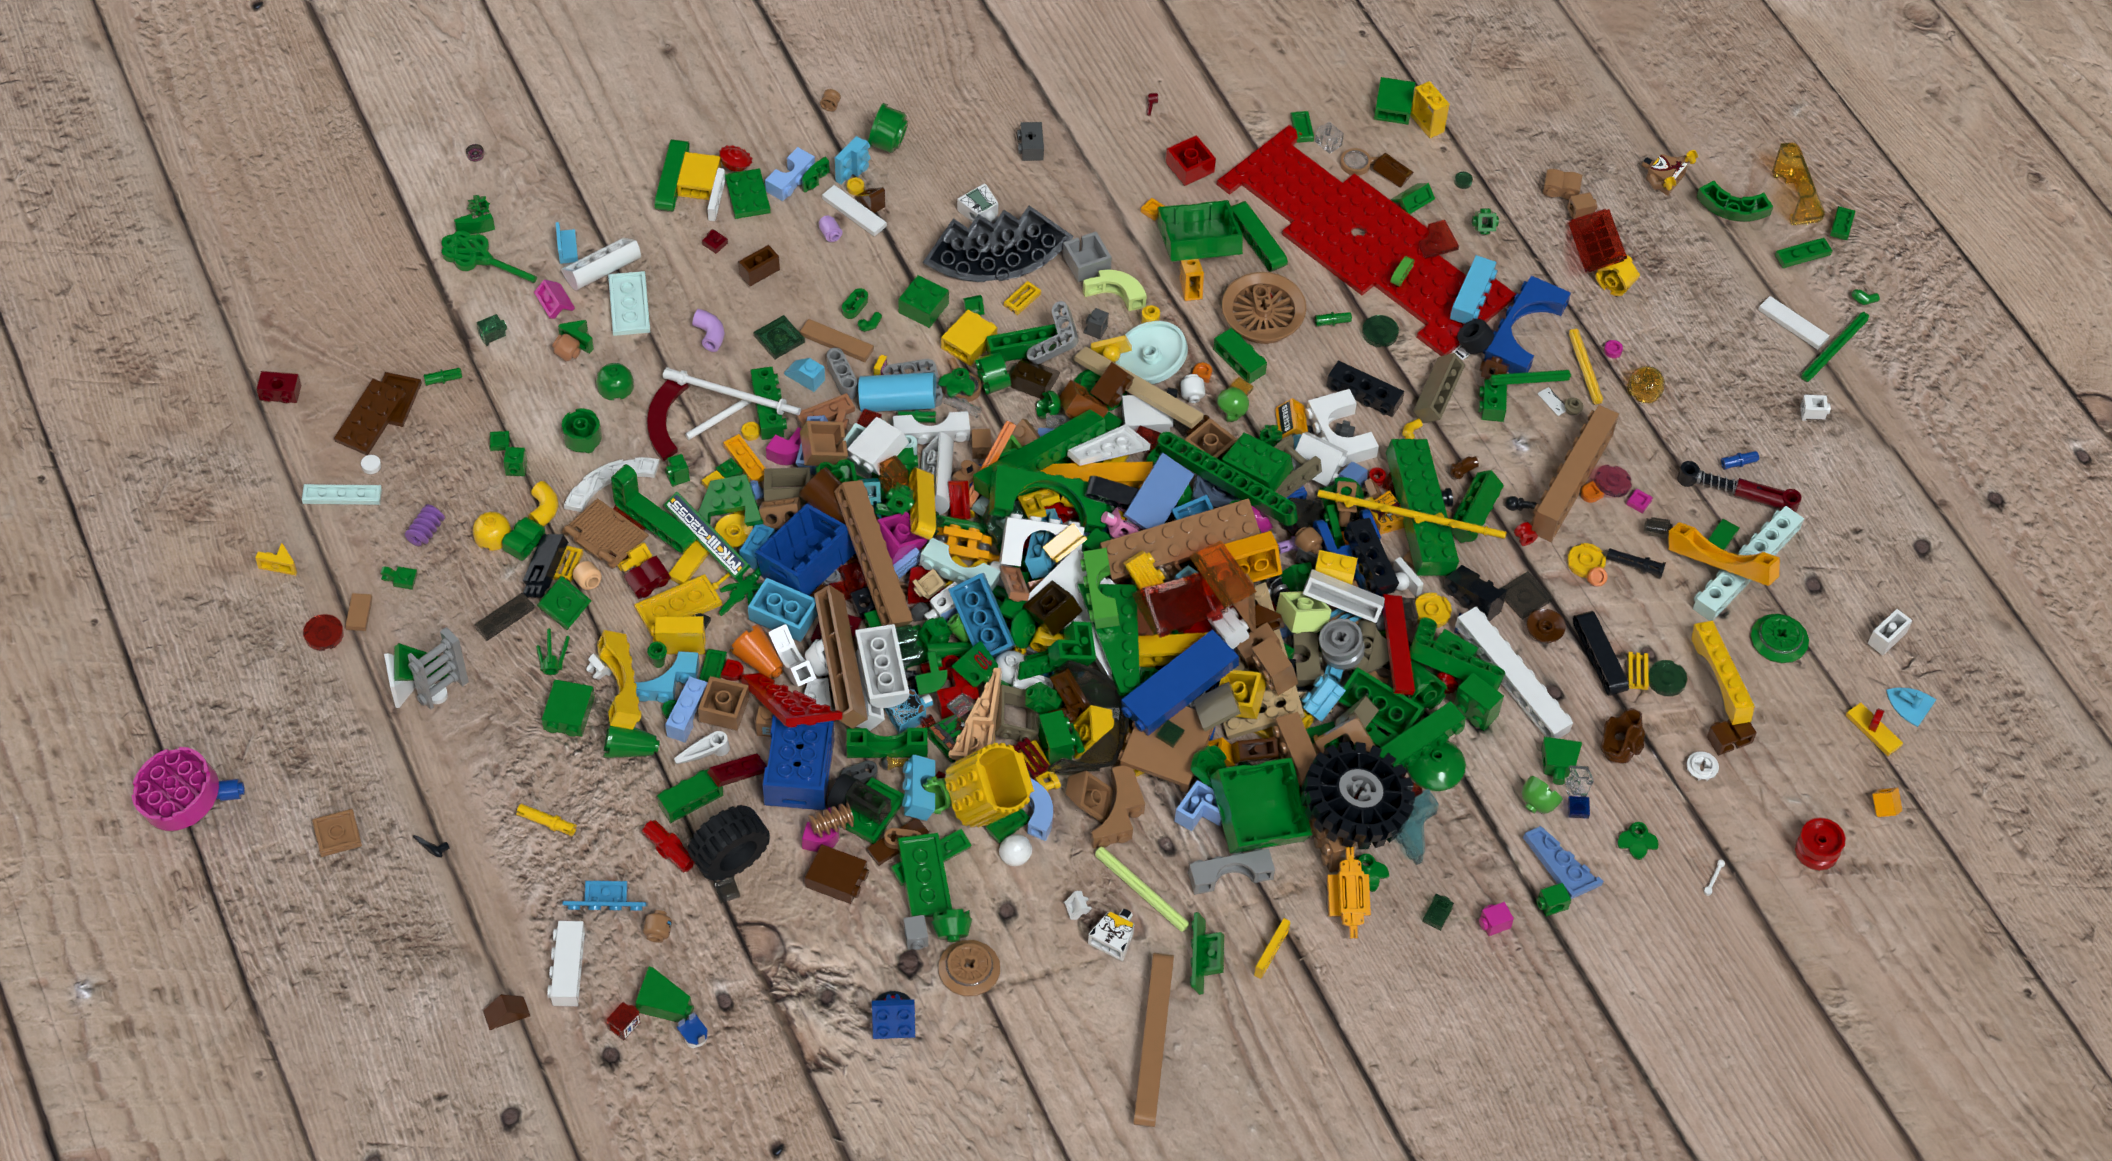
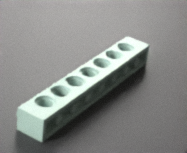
M1787 506L1781 511L1777 510L1772 516V520L1770 522L1767 521L1762 526L1761 532L1759 534L1755 533L1750 539V543L1743 545L1738 554L1754 555L1766 552L1775 556L1801 529L1804 518ZM1720 569L1716 575L1717 578L1715 580L1711 579L1705 586V590L1703 592L1699 591L1695 596L1693 610L1707 620L1713 621L1752 580Z

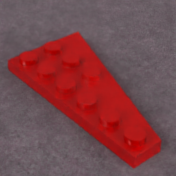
M761 673L741 675L740 682L748 685L749 691L787 727H796L801 724L815 725L818 722L842 720L843 712L839 710L833 712L830 710L829 705L816 704V699L797 690L791 692L788 690V686L784 684L777 685L775 680Z

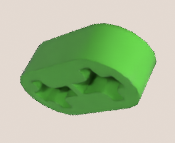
M1407 256L1403 258L1391 278L1392 284L1401 286L1413 267L1414 259Z

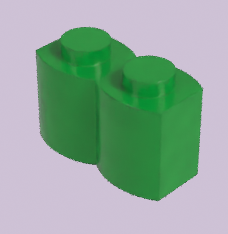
M524 517L515 524L514 530L503 537V551L521 561L525 560L533 549L538 546L542 535L546 534L545 527L528 517Z

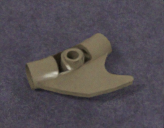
M1363 620L1358 624L1363 636L1365 653L1359 664L1347 670L1349 675H1352L1357 667L1369 674L1390 662L1387 639L1381 636L1376 628V623Z

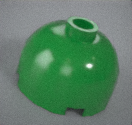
M610 363L606 364L598 372L596 386L603 398L608 400L620 398L621 400L632 393L634 379L631 371L625 365Z

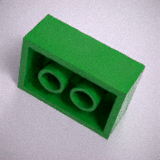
M1245 432L1222 458V462L1273 491L1278 489L1294 469L1291 455Z

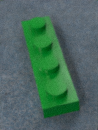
M962 829L940 840L943 861L946 862L971 848L972 845ZM899 862L891 867V871L899 884L903 886L905 882L902 865Z

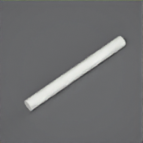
M742 399L685 433L688 440L694 438L751 402Z

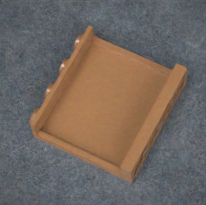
M1187 706L1149 736L1144 731L1140 732L1133 721L1132 727L1134 729L1132 733H1128L1125 740L1127 746L1125 750L1121 749L1118 756L1120 766L1125 765L1181 786L1180 791L1188 793L1195 777L1190 770L1193 755L1196 751L1208 745L1215 727L1205 732L1196 709Z

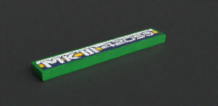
M676 491L664 504L680 523L695 534L697 540L736 580L751 567L679 492Z

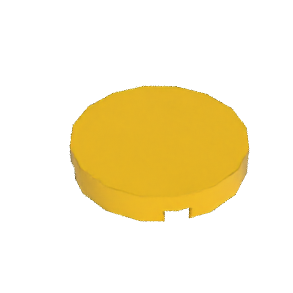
M1581 543V545H1575L1568 553L1567 564L1575 575L1587 578V573L1590 569L1594 567L1605 568L1606 557L1599 547L1589 543Z
M1434 592L1420 595L1414 602L1412 610L1416 621L1419 623L1421 618L1426 617L1434 620L1437 623V628L1446 625L1450 620L1452 612L1451 604L1447 598L1437 595L1438 593Z

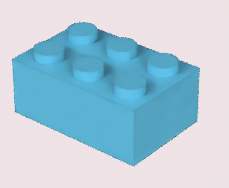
M769 578L765 579L748 606L750 621L771 630L786 624L792 638L799 642L802 641L818 615L815 598Z

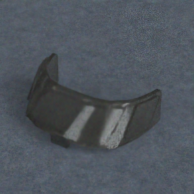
M1068 660L1056 668L1054 674L1069 668L1090 705L1112 709L1114 726L1087 750L1079 761L1061 758L1050 765L1048 771L1054 772L1055 775H1070L1083 771L1095 772L1100 771V768L1114 765L1123 748L1124 737L1129 733V718L1125 717L1121 711L1122 697L1119 696L1114 681L1096 669Z

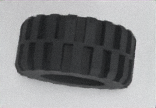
M742 805L732 806L710 817L706 823L704 822L700 826L699 830L695 831L694 837L689 841L688 853L705 878L713 881H722L726 878L734 877L737 873L740 874L744 869L753 865V862L758 860L762 852H765L767 849V845L770 842V833L754 809Z

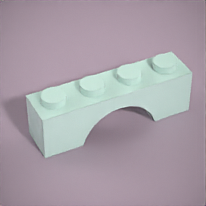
M934 538L930 539L920 556L919 565L923 566L926 570L935 569L941 577L957 584L980 573H985L992 591L999 582L1001 571L985 563L971 568L962 567L951 559L949 545Z

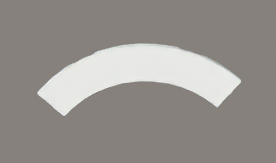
M643 457L626 461L622 459L595 469L572 489L564 503V509L583 512L590 499L602 488L611 484V476L625 464H628L635 470L637 477L655 478L660 460Z

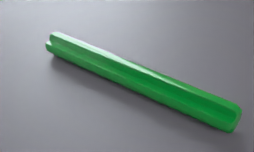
M1570 370L1493 374L1489 381L1493 386L1568 381L1572 375Z

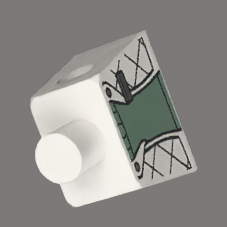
M984 183L957 199V211L972 222L980 214L994 224L998 219V202Z

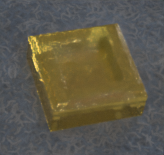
M1240 377L1228 387H1237L1247 396L1253 391V386Z

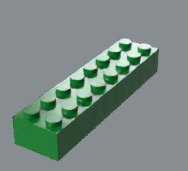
M1391 439L1385 453L1397 501L1401 508L1431 515L1443 513L1444 517L1448 518L1428 440ZM1403 516V525L1416 575L1445 576L1455 571L1459 564V558L1451 528L1427 521L1416 523L1413 518Z

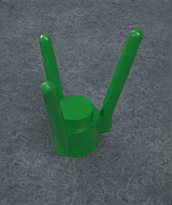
M547 629V656H545V659H543L540 646H536L540 661V671H543L546 675H556L559 670L563 669V660L570 636H566L558 660L555 655H552L551 629Z

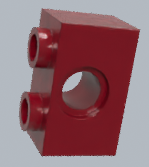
M261 371L257 385L259 400L297 403L302 386L299 374Z

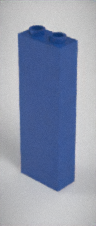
M1212 629L1121 700V711L1125 717L1131 718L1134 721L1136 728L1140 732L1144 731L1149 736L1239 666V656Z

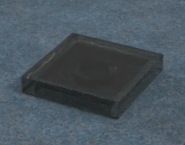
M1528 571L1501 587L1507 590L1505 602L1522 620L1534 611L1552 602L1553 599Z

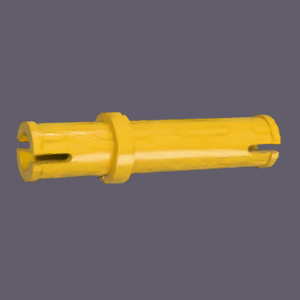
M523 803L517 808V816L549 827L554 832L557 830L571 837L576 832L577 824L565 821L558 815L547 814Z

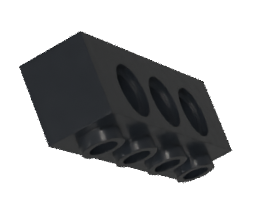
M1339 360L1329 373L1326 387L1337 392L1350 389L1356 401L1390 417L1394 416L1402 404L1405 392Z
M1370 518L1349 522L1344 531V538L1351 547L1352 556L1358 558L1359 571L1366 580L1367 589L1379 596L1394 593L1399 581Z

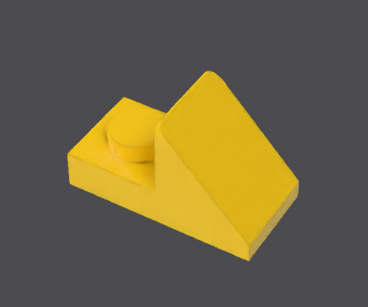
M281 543L277 555L270 552H257L255 559L258 569L296 576L295 563L283 543Z

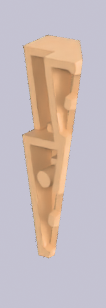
M1001 668L993 669V674L989 682H986L981 697H978L965 722V727L961 734L957 736L953 749L949 751V758L957 761L994 743L1002 679Z

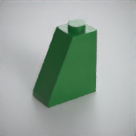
M648 967L635 1002L637 1013L677 1023L682 1019L687 1021V1018L694 1010V1005L691 1004V997L656 969Z

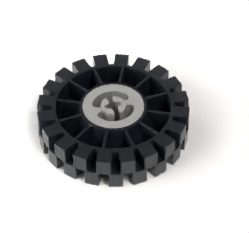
M1349 742L1339 743L1337 749L1334 745L1325 748L1324 753L1320 752L1314 758L1302 783L1301 791L1303 794L1301 801L1302 806H1307L1305 814L1308 819L1316 818L1313 826L1320 833L1325 829L1329 830L1326 838L1336 842L1340 836L1343 838L1342 846L1351 848L1354 842H1357L1358 849H1369L1371 843L1375 848L1384 846L1386 840L1390 843L1402 832L1414 808L1415 792L1411 791L1414 785L1411 777L1404 778L1407 770L1402 764L1393 766L1396 758L1390 753L1381 758L1380 753L1382 749L1373 745L1370 752L1366 751V743L1356 742L1352 749ZM1360 787H1363L1364 789H1363V791L1360 793L1358 799H1357V800L1354 799V797H1355V795H1357V793H1358Z

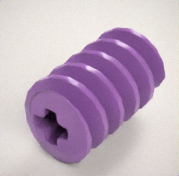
M425 505L417 515V518L414 519L413 524L409 526V530L405 532L406 539L415 546L428 544V538L433 537L432 533L437 531L436 527H440V521H444L445 516L434 506Z

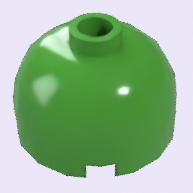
M1535 776L1528 778L1521 793L1522 799L1526 802L1525 808L1533 814L1536 811L1542 814L1552 812L1561 803L1563 798L1555 790L1552 791L1548 788V784Z

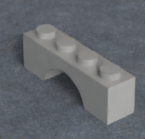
M1269 848L1263 850L1255 849L1248 853L1239 852L1227 857L1218 856L1212 860H1197L1189 864L1188 875L1194 895L1214 891L1218 879L1228 873L1243 874L1253 883L1273 880L1275 867Z

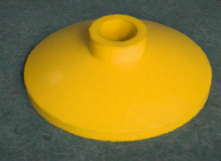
M729 514L717 522L715 530L732 547H740L753 530V526H746L744 523L745 516Z

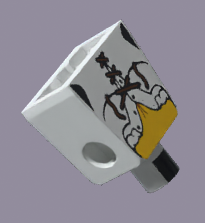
M1122 909L1119 915L1108 912L1089 933L1088 944L1123 962L1134 934L1135 925L1130 922L1133 914L1127 909Z

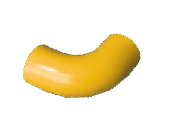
M540 481L531 491L532 496L539 501V506L529 513L528 516L529 519L544 527L555 517L559 504L558 496L552 487L545 481Z

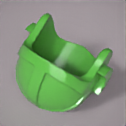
M1237 387L1228 388L1218 395L1217 403L1227 413V422L1237 421L1246 414L1249 408V398L1241 389Z
M936 776L928 778L923 787H925L926 791L935 793V811L933 813L941 814V811L952 806L949 792L946 789L945 778H937Z

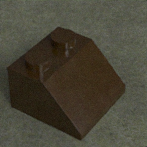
M1029 359L1020 360L1011 374V388L1039 399H1044L1045 396L1042 393L1052 389L1060 375V371L1042 364H1034Z
M1053 580L1023 605L1039 625L1053 637L1083 611L1074 596Z

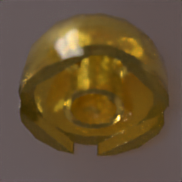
M1641 366L1635 369L1627 383V390L1630 396L1632 394L1638 402L1642 403L1657 401L1663 395L1665 388L1663 374L1652 366Z

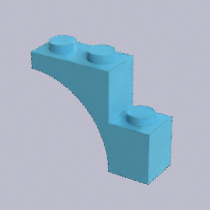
M678 651L676 661L665 674L650 681L634 682L637 684L636 695L639 697V701L665 703L669 700H674L677 682L686 684L689 676L697 679L699 654Z

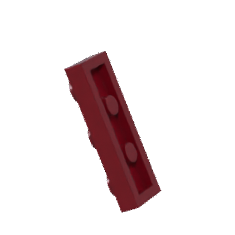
M756 753L712 766L707 773L715 784L721 787L763 774L767 765Z

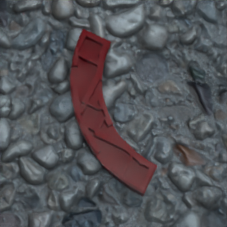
M667 380L658 389L649 407L647 417L648 435L654 451L663 462L678 452V448L672 442L667 431V417L671 404L689 388L688 383L679 385L675 381Z

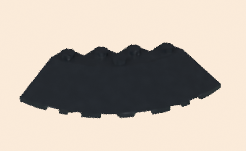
M1030 205L1019 220L1005 210L1002 211L994 224L978 214L969 228L953 218L923 261V264L937 272L960 280L971 282L1005 281L1024 276L1044 266L1063 250V242L1071 240L1074 236Z

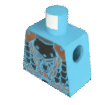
M910 689L909 698L905 702L894 707L884 708L898 734H901L907 728H915L926 720L925 708L932 706L933 701L929 694L919 698L915 690Z

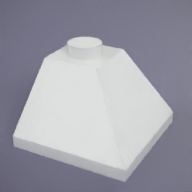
M387 653L384 654L390 688L395 707L400 708L416 686L414 681H394V655Z

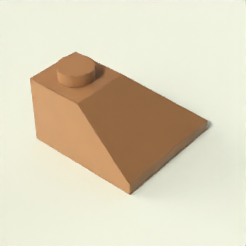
M1088 771L1069 776L1066 795L1079 808L1101 823H1104L1109 817L1113 788Z

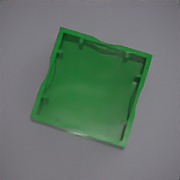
M1229 200L1158 207V228L1170 261L1243 254V235L1233 217V210Z
M1292 758L1267 761L1252 766L1241 765L1221 768L1210 776L1230 854L1304 842L1313 835L1308 817L1305 814L1306 808L1302 806L1299 783Z

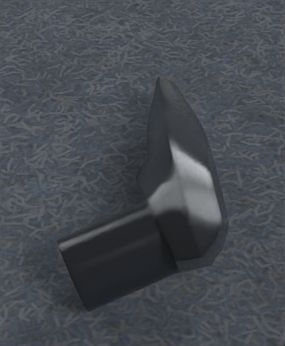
M413 835L414 839L436 857L442 858V853L450 849L447 842L436 846L419 836Z

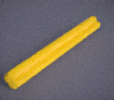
M1577 328L1571 329L1569 337L1592 402L1595 405L1601 404L1603 396L1580 332Z

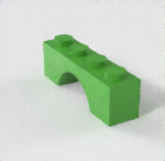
M1107 548L1083 551L1084 559L1080 560L1082 571L1087 573V576H1083L1084 585L1090 591V593H1086L1087 603L1092 605L1093 610H1089L1090 620L1095 622L1096 629L1118 626L1119 618L1115 598L1105 596L1098 589L1101 581L1111 574Z

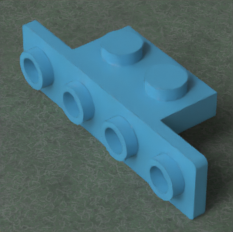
M585 881V901H563L562 905L568 906L567 910H580V906H588V910H601V906H609V910H622V906H630V911H643V907H648V902H627L628 881Z

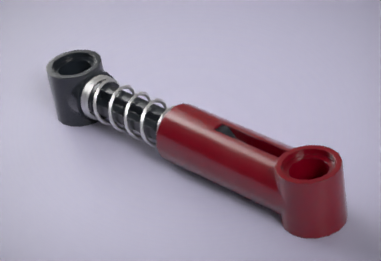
M1693 461L1683 462L1677 476L1678 482L1684 487L1703 483V486L1707 484L1711 488L1713 486L1718 487V490L1720 488L1725 489L1726 492L1729 490L1734 493L1735 497L1779 508L1780 511L1787 506L1794 512H1797L1802 500L1800 492L1795 489H1787L1785 491L1741 478L1735 481V479L1729 480L1727 477L1722 478L1720 475H1712V472L1707 474Z

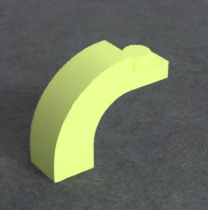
M1117 270L1098 271V277L1083 280V294L1085 297L1101 293H1113L1124 300L1128 311L1146 307L1147 295L1138 280L1127 273Z

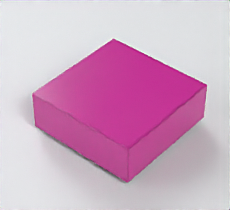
M1636 488L1627 500L1626 505L1643 514L1652 502L1653 497Z

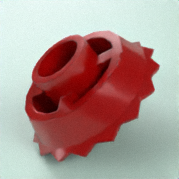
M726 145L719 150L722 164L731 171H743L753 163L750 153H747L745 149Z

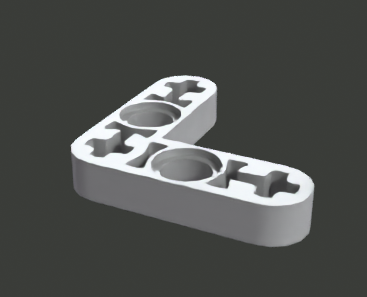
M1063 301L1056 302L1052 307V315L1058 334L1032 346L1027 352L1028 359L1034 364L1043 363L1074 348L1078 344V335L1071 310ZM1064 322H1069L1066 328H1061ZM1052 344H1056V348L1049 351V347Z
M922 359L890 364L884 367L883 375H890L889 372L899 374L900 370L901 374H907L904 370L908 368L913 369V373L935 372L937 377L935 407L942 404L943 392L941 386L938 385L939 376L933 360Z

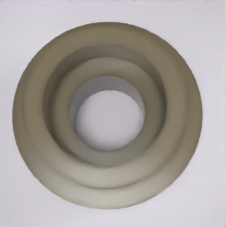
M1568 398L1564 404L1566 412L1570 415H1577L1583 410V403L1577 398Z

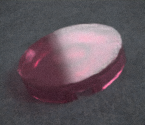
M1601 466L1594 477L1595 484L1599 490L1612 497L1625 496L1632 487L1630 475L1618 466Z

